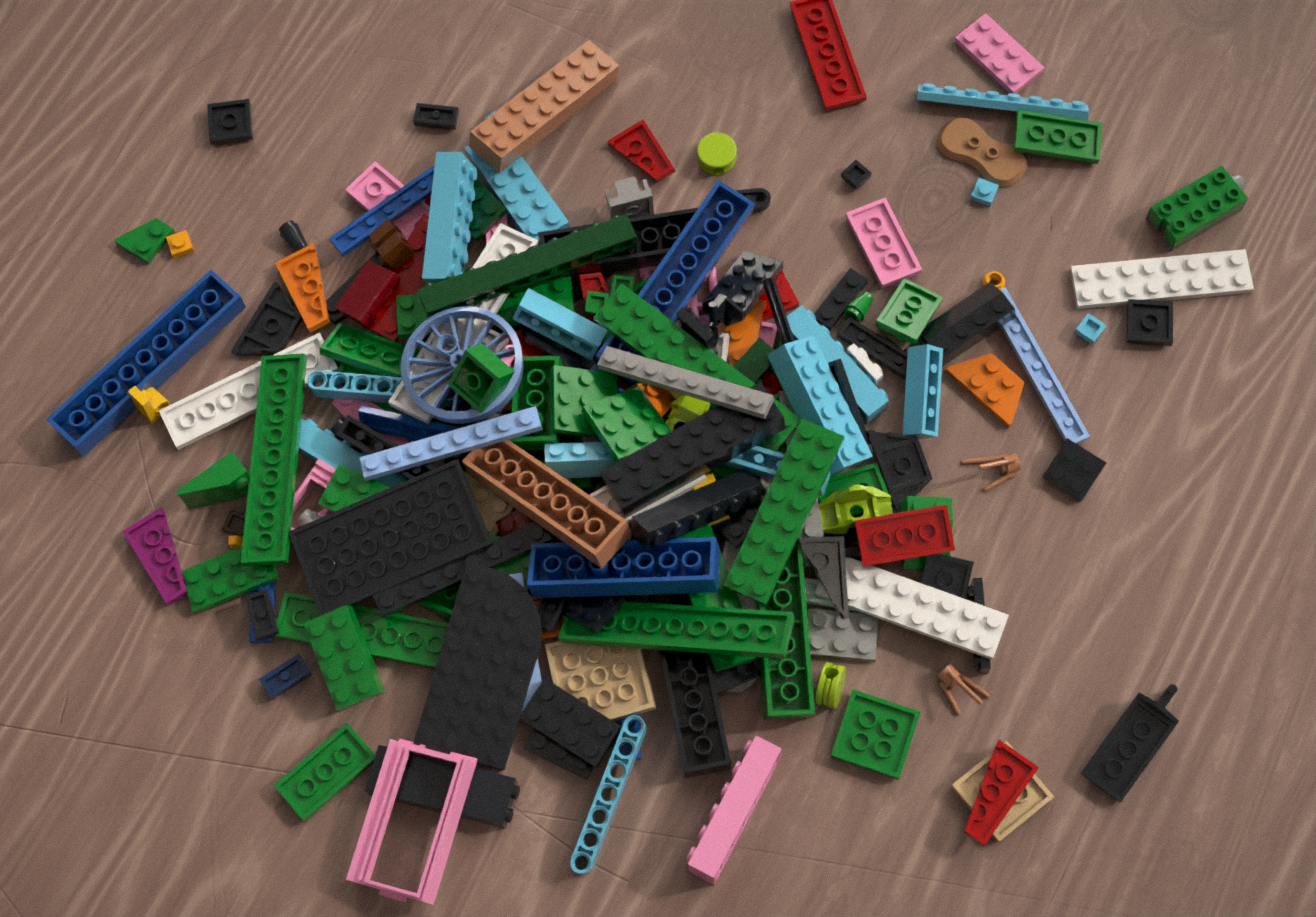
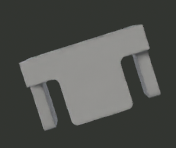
M636 177L615 181L618 197L611 198L609 189L604 190L610 219L614 216H623L627 214L628 218L654 214L653 195L646 179L642 180V191L639 190Z

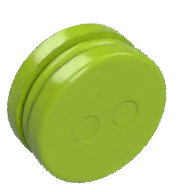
M710 133L700 140L697 147V160L702 170L712 175H722L734 167L737 159V148L731 137L724 133Z
M830 662L824 664L817 685L816 704L825 705L833 709L837 708L846 679L845 666L834 665Z

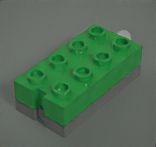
M1221 165L1152 205L1146 220L1155 231L1160 230L1162 232L1161 239L1172 252L1242 211L1248 200V197L1243 192L1245 180L1240 175L1230 176Z

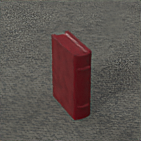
M368 260L334 308L341 311L343 316L368 327L401 279L393 271Z

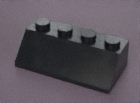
M989 282L928 323L920 338L925 344L943 348V367L1016 317L1015 308L1004 293Z

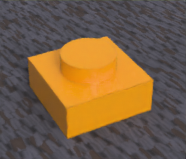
M187 230L166 237L174 259L194 252Z

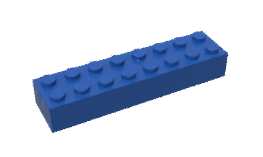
M716 537L675 538L649 550L637 540H627L601 569L566 543L531 544L527 586L533 598L717 593L719 587L720 548Z

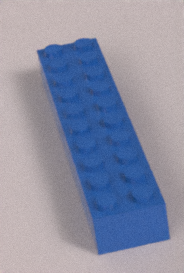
M718 180L638 296L676 324L678 321L676 313L682 307L686 309L753 212L755 203ZM611 333L596 354L595 363L597 364L606 346L641 355ZM617 375V378L631 387L636 382V380Z
M210 270L46 420L84 457L136 409L128 391L133 386H136L140 391L143 389L147 390L150 387H154L157 390L246 308L241 296L215 272Z

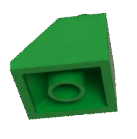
M481 343L464 351L448 385L482 413L506 389L515 371Z

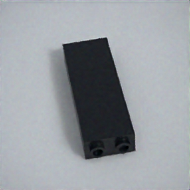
M378 745L365 789L370 796L373 795L388 748L386 746ZM410 752L395 802L442 813L456 763ZM475 768L460 818L506 829L507 823H511L514 809H511L513 799L517 800L520 793V786H518L516 778Z

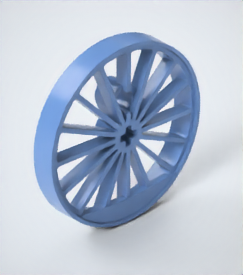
M471 306L446 309L425 320L410 336L401 360L402 380L412 400L431 417L454 424L477 422L501 410L517 391L523 374L522 349L513 328L499 315L483 308ZM469 318L464 348L461 350L454 320ZM474 319L488 322L472 347L483 342L493 325L502 329L504 332L485 346L491 350L506 338H510L514 347L494 354L500 359L515 355L514 367H510L515 372L506 389L482 413L472 405L471 409L467 411L457 412L460 395L456 391L452 411L439 409L452 389L448 383L433 406L423 400V398L448 380L450 381L464 351L470 346ZM450 321L453 335L445 334L442 336L436 327ZM431 331L439 338L437 342L438 349L422 341ZM448 344H454L451 350H444V347L449 346ZM420 346L447 361L413 358L417 347ZM412 364L443 367L415 376L410 374ZM443 375L417 394L415 392L413 383Z

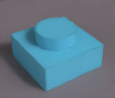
M978 178L970 200L991 207L999 185Z
M1088 313L1074 333L1093 345L1107 325Z

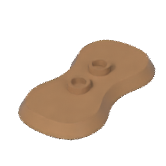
M955 118L949 121L942 128L937 138V147L945 157L973 166L986 181L995 183L999 187H1010L1017 183L1024 175L1028 166L1025 153L1013 151L1014 145L992 139L975 121L968 118Z

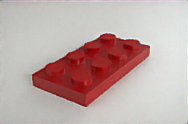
M947 504L854 520L862 567L955 551Z

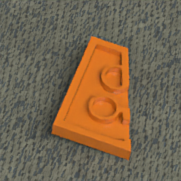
M766 300L757 301L743 321L730 325L725 329V333H729L730 336L728 359L732 367L757 341Z

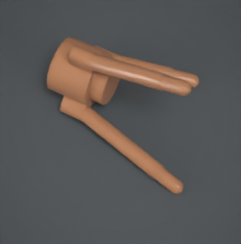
M1015 453L961 461L962 464L985 463L978 466L979 469L998 466L1000 472L1005 473L1004 476L984 487L983 490L985 492L1005 480L1015 477V472L1021 470L1020 460Z
M951 664L944 668L937 676L941 680L939 686L945 692L957 715H960L961 712L948 687L954 689L959 685L980 705L983 701L965 683L986 698L990 697L986 691L963 675L959 669H955Z

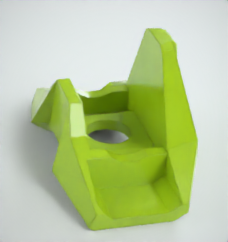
M681 394L671 403L672 411L668 416L670 419H667L665 423L672 432L678 427L679 422L686 424L708 412L710 403Z
M859 484L835 491L819 503L823 533L847 534L849 528H855L854 520L893 514L891 495L875 487L861 486ZM853 506H859L863 509V515L855 518L850 514V509Z

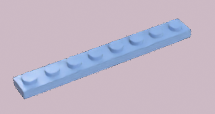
M1006 287L1000 289L1015 308L1016 317L1002 326L1001 329L1063 440L1066 441L1068 438L1076 444L1089 440L1090 435Z
M534 406L360 457L364 479L369 481L543 430L538 410Z

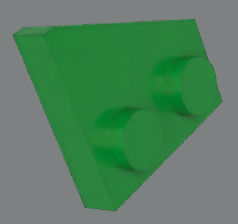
M155 218L116 238L114 241L118 246L149 265L167 243L166 237L173 235L175 231L172 227Z

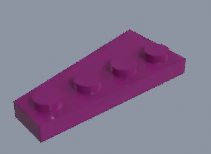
M162 507L122 531L168 606L188 594L168 521Z

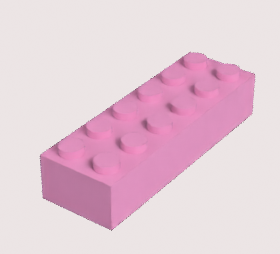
M755 736L753 741L748 740L743 750V761H737L731 773L733 774V780L731 783L726 782L720 794V804H714L709 814V825H703L697 837L699 838L697 848L692 846L686 860L690 873L715 885L781 759L782 749L758 736Z

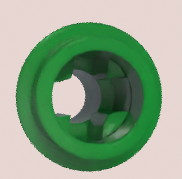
M863 292L845 307V317L847 319L851 317L858 322L863 321L874 300L873 296L869 292Z

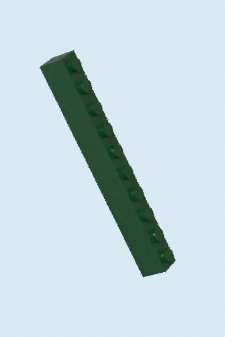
M627 214L623 216L617 215L601 224L594 223L587 229L572 231L565 237L553 238L543 245L531 246L526 251L518 254L511 253L504 259L489 261L485 266L470 268L457 276H448L438 283L426 284L421 289H418L419 297L427 318L446 309L474 306L636 247L637 236Z

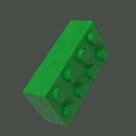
M560 356L523 357V374L520 385L512 397V413L536 406L543 429L510 439L512 443L524 451H545V444L560 443L561 433L551 432L550 368L553 365L563 366Z
M345 605L303 623L337 711L346 710L386 693L353 606Z

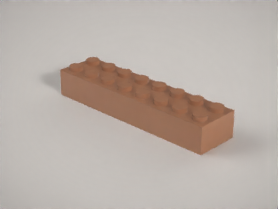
M588 40L470 131L469 147L498 173L502 172L617 80L620 65Z
M509 440L472 450L462 460L469 476L601 569L632 536L631 529L625 519Z

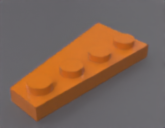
M314 243L275 263L310 333L330 323L317 250Z

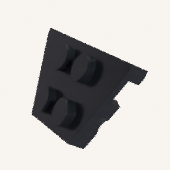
M277 282L273 283L231 351L234 355H274L286 348L303 320L301 314L293 306Z
M868 430L867 434L889 495H891L893 508L899 513L900 503L907 496H916L933 479L917 436H904L898 433Z

